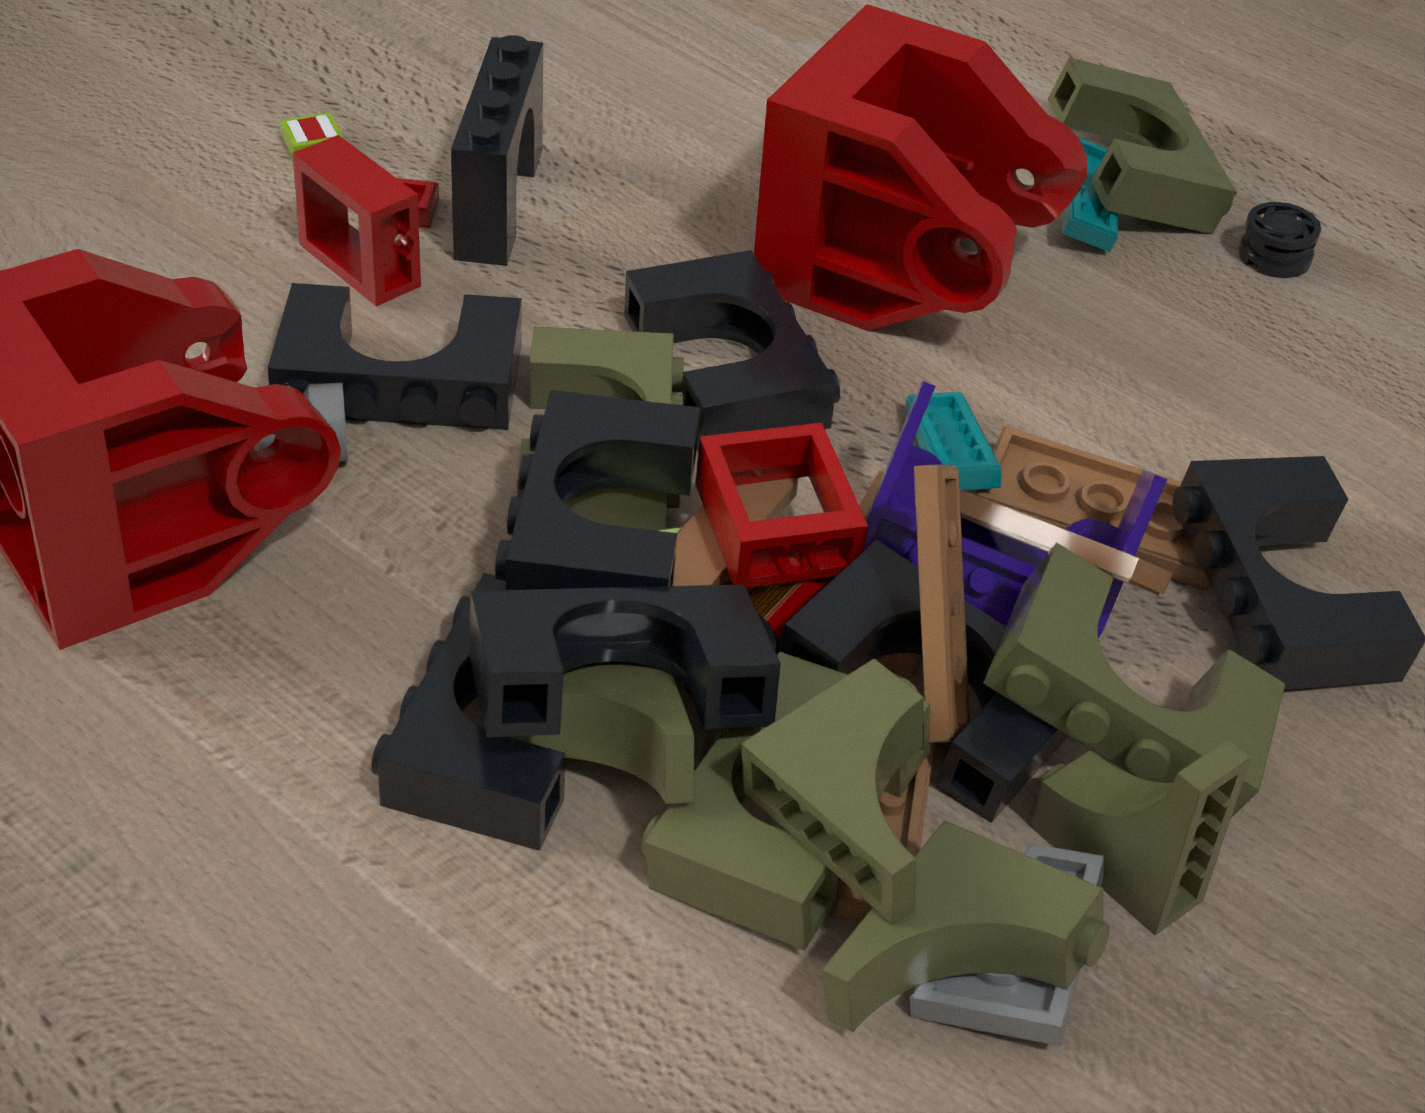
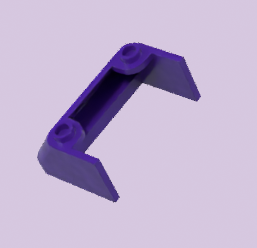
M925 381L920 383L866 519L868 530L864 546L865 551L874 541L878 540L917 567L918 545L914 466L943 465L933 453L912 445L936 387ZM1142 470L1119 527L1098 519L1085 518L1071 523L1065 530L1135 556L1167 479ZM961 518L964 598L999 623L1007 625L1023 584L1048 553ZM1113 579L1099 619L1098 638L1105 628L1124 582Z

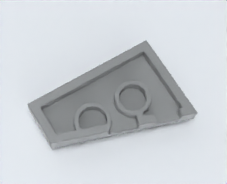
M1032 844L1024 853L1031 858L1101 887L1104 876V856L1036 844ZM997 973L964 974L926 982L919 985L909 998L910 1016L1061 1046L1079 973L1066 990L1028 977Z

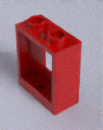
M340 135L293 152L300 245L375 306H379L421 287L418 194ZM348 208L358 215L359 231L349 224ZM400 234L399 239L394 242L395 237Z
M822 423L700 436L695 485L733 585L744 584L745 588L837 576L864 552L868 524ZM809 477L824 511L823 513L750 522L736 485ZM799 552L794 557H788L792 553Z

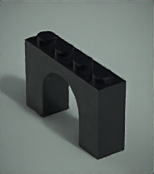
M508 35L502 38L491 37L451 148L454 260L501 266L508 265L516 239L517 176L534 177L543 150V42L528 41L524 37Z
M752 250L626 271L624 317L633 332L673 334V343L703 338L731 340L743 344L759 354L744 361L683 372V405L700 407L698 451L700 436L822 423L825 429L831 428L834 404L840 400L838 377L833 369L826 367L818 354L813 337L805 334L796 320L793 306L790 302L783 300L775 287L771 272L763 269Z
M292 283L267 368L269 385L291 386L304 393L309 384L343 383L345 420L499 430L509 429L522 345V298L464 294L458 330L451 343L441 351L421 359L385 361L365 356L349 346L352 337L350 287Z
M551 390L544 415L534 414L532 419L530 451L534 452V455L523 454L519 472V492H522L523 496H512L510 500L507 534L512 535L511 541L500 540L495 562V579L506 581V590L674 586L677 533L593 522L577 515L566 504L582 494L605 488H628L690 496L697 458L700 407Z
M1325 456L1191 461L1180 487L1175 490L1173 495L1172 507L1174 517L1178 523L1182 524L1192 544L1196 562L1201 569H1204L1217 596L1219 610L1227 617L1240 643L1242 657L1284 682V690L1402 682L1425 643V635L1400 591L1330 594L1311 590L1294 583L1280 574L1268 563L1259 550L1260 546L1327 542L1348 501V497Z
M874 541L785 623L776 654L778 655L779 652L847 675L872 659L888 654L916 653L923 655L919 568L880 541ZM964 598L968 683L975 691L982 711L952 741L935 783L992 823L1069 736L983 684L1006 627Z
M483 573L474 591L506 590V581L496 580L495 575ZM464 595L456 606L452 629L445 641L438 639L430 651L426 674L420 685H412L407 690L401 704L399 721L391 735L384 733L379 738L374 749L371 771L373 774L378 775L380 806L540 851L564 801L565 753L510 737H487L485 729L473 723L463 713L467 705L478 697L469 655L471 596Z
M744 584L471 591L469 655L487 737L560 735L563 674L576 667L599 662L637 663L672 674L688 688L704 729L768 727L775 722L781 663Z

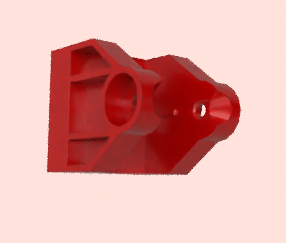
M866 4L767 99L754 255L763 269L771 272L775 287L784 301L866 331L943 310L960 313L982 310L993 302L1008 284L1011 274L1014 239L1017 232L1015 225L1034 228L1050 224L1080 192L1087 177V156L1080 139L1066 124L1049 116L986 41ZM1026 169L1034 177V184L1025 185L1021 183L1017 178L1016 170ZM965 239L972 240L978 248V253L969 254L961 248L959 241Z
M75 249L0 271V550L59 650L211 595L288 515L309 505L328 487L338 470L341 453L336 432L297 388L279 384L251 387L237 383L248 369L244 356L242 315L228 294L217 284L198 277L170 279L81 249ZM198 342L206 343V348L200 356L191 359L185 358V354L191 345ZM271 434L275 435L269 447L264 450H254V446L263 438Z

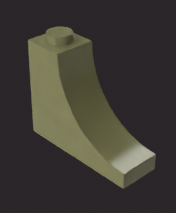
M872 659L741 743L744 793L884 918L891 924H894L915 909L916 858L900 843L891 831L883 816L879 802L883 791L897 769L911 755L922 748L924 697L920 695L916 687L909 680L897 677L876 659Z
M599 662L571 669L563 674L560 735L510 737L564 752L565 758L597 762L631 773L655 788L665 804L694 802V732L674 677L663 670L630 662Z
M1227 739L1178 772L1174 783H1160L1145 780L1118 769L1090 750L1068 765L1063 763L1055 765L1042 777L1036 788L1038 800L1031 828L1054 848L1104 856V876L1101 884L1103 891L1151 933L1157 935L1204 900L1251 757Z
M944 820L915 855V909L894 924H891L877 910L872 908L822 969L827 1020L854 1032L869 1015L895 996L926 982L964 974H1010L1036 979L1066 990L1084 965L1092 967L1098 962L1106 947L1109 937V925L1103 922V888Z

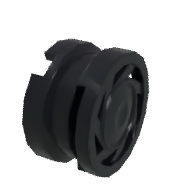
M1261 203L1253 207L1247 216L1245 223L1246 232L1241 238L1239 256L1245 265H1250L1251 261L1259 266L1258 273L1276 278L1298 277L1306 273L1312 264L1314 257L1313 248L1316 246L1321 234L1320 221L1311 212L1290 203Z

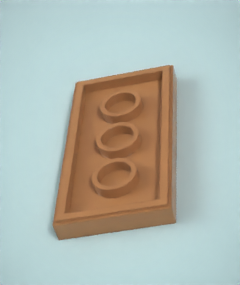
M1003 426L993 450L1002 468L1001 488L977 489L975 495L1065 529L1077 520L1085 518L1098 519L1119 527L1143 469ZM1158 475L1166 478L1167 481L1135 557L1173 573L1171 576L1173 580L1207 590L1209 579L1204 569L1198 566L1192 544L1182 524L1177 522L1173 513V495L1182 482Z

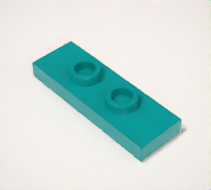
M1079 138L1087 156V177L1080 192L1062 212V234L1110 252L1118 239V216L1115 212L1106 211L1091 183L1108 149Z
M933 393L915 435L920 448L933 453L943 465L956 466L959 473V489L1001 488L1002 468L963 393ZM916 394L906 396V417Z

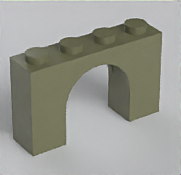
M1068 58L1048 97V101L1058 120L1069 128L1113 138L1091 180L1106 211L1213 234L1222 217L1229 212L1237 191L1172 84Z
M534 326L530 357V408L546 409L551 390L683 405V394L671 393H682L684 358L673 357V334ZM521 439L517 476L518 497L523 496V493L519 492V472L523 454L534 455V452L530 451V439ZM605 488L582 494L568 502L566 506L577 515L593 522L659 531L666 530L667 508H679L680 495L628 488Z
M1056 543L1023 584L983 684L1131 775L1145 780L1174 783L1178 772L1229 739L1251 757L1232 814L1233 817L1260 791L1285 683L1228 648L1192 687L1185 712L1166 709L1144 699L1129 688L1114 672L1102 652L1098 639L1099 619L1114 578Z
M779 652L777 656L781 667L775 721L840 681L847 674ZM924 701L922 748L911 755L897 769L884 790L899 798L930 751V703ZM766 727L717 729L711 749L698 767L694 766V802L670 804L663 816L658 814L652 818L644 832L641 852L646 856L649 889L805 951L838 898L837 875L789 832L758 820L741 805L742 800L746 796L743 783L741 743Z

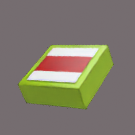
M330 112L280 120L281 136L291 155L293 152L336 135L344 138Z

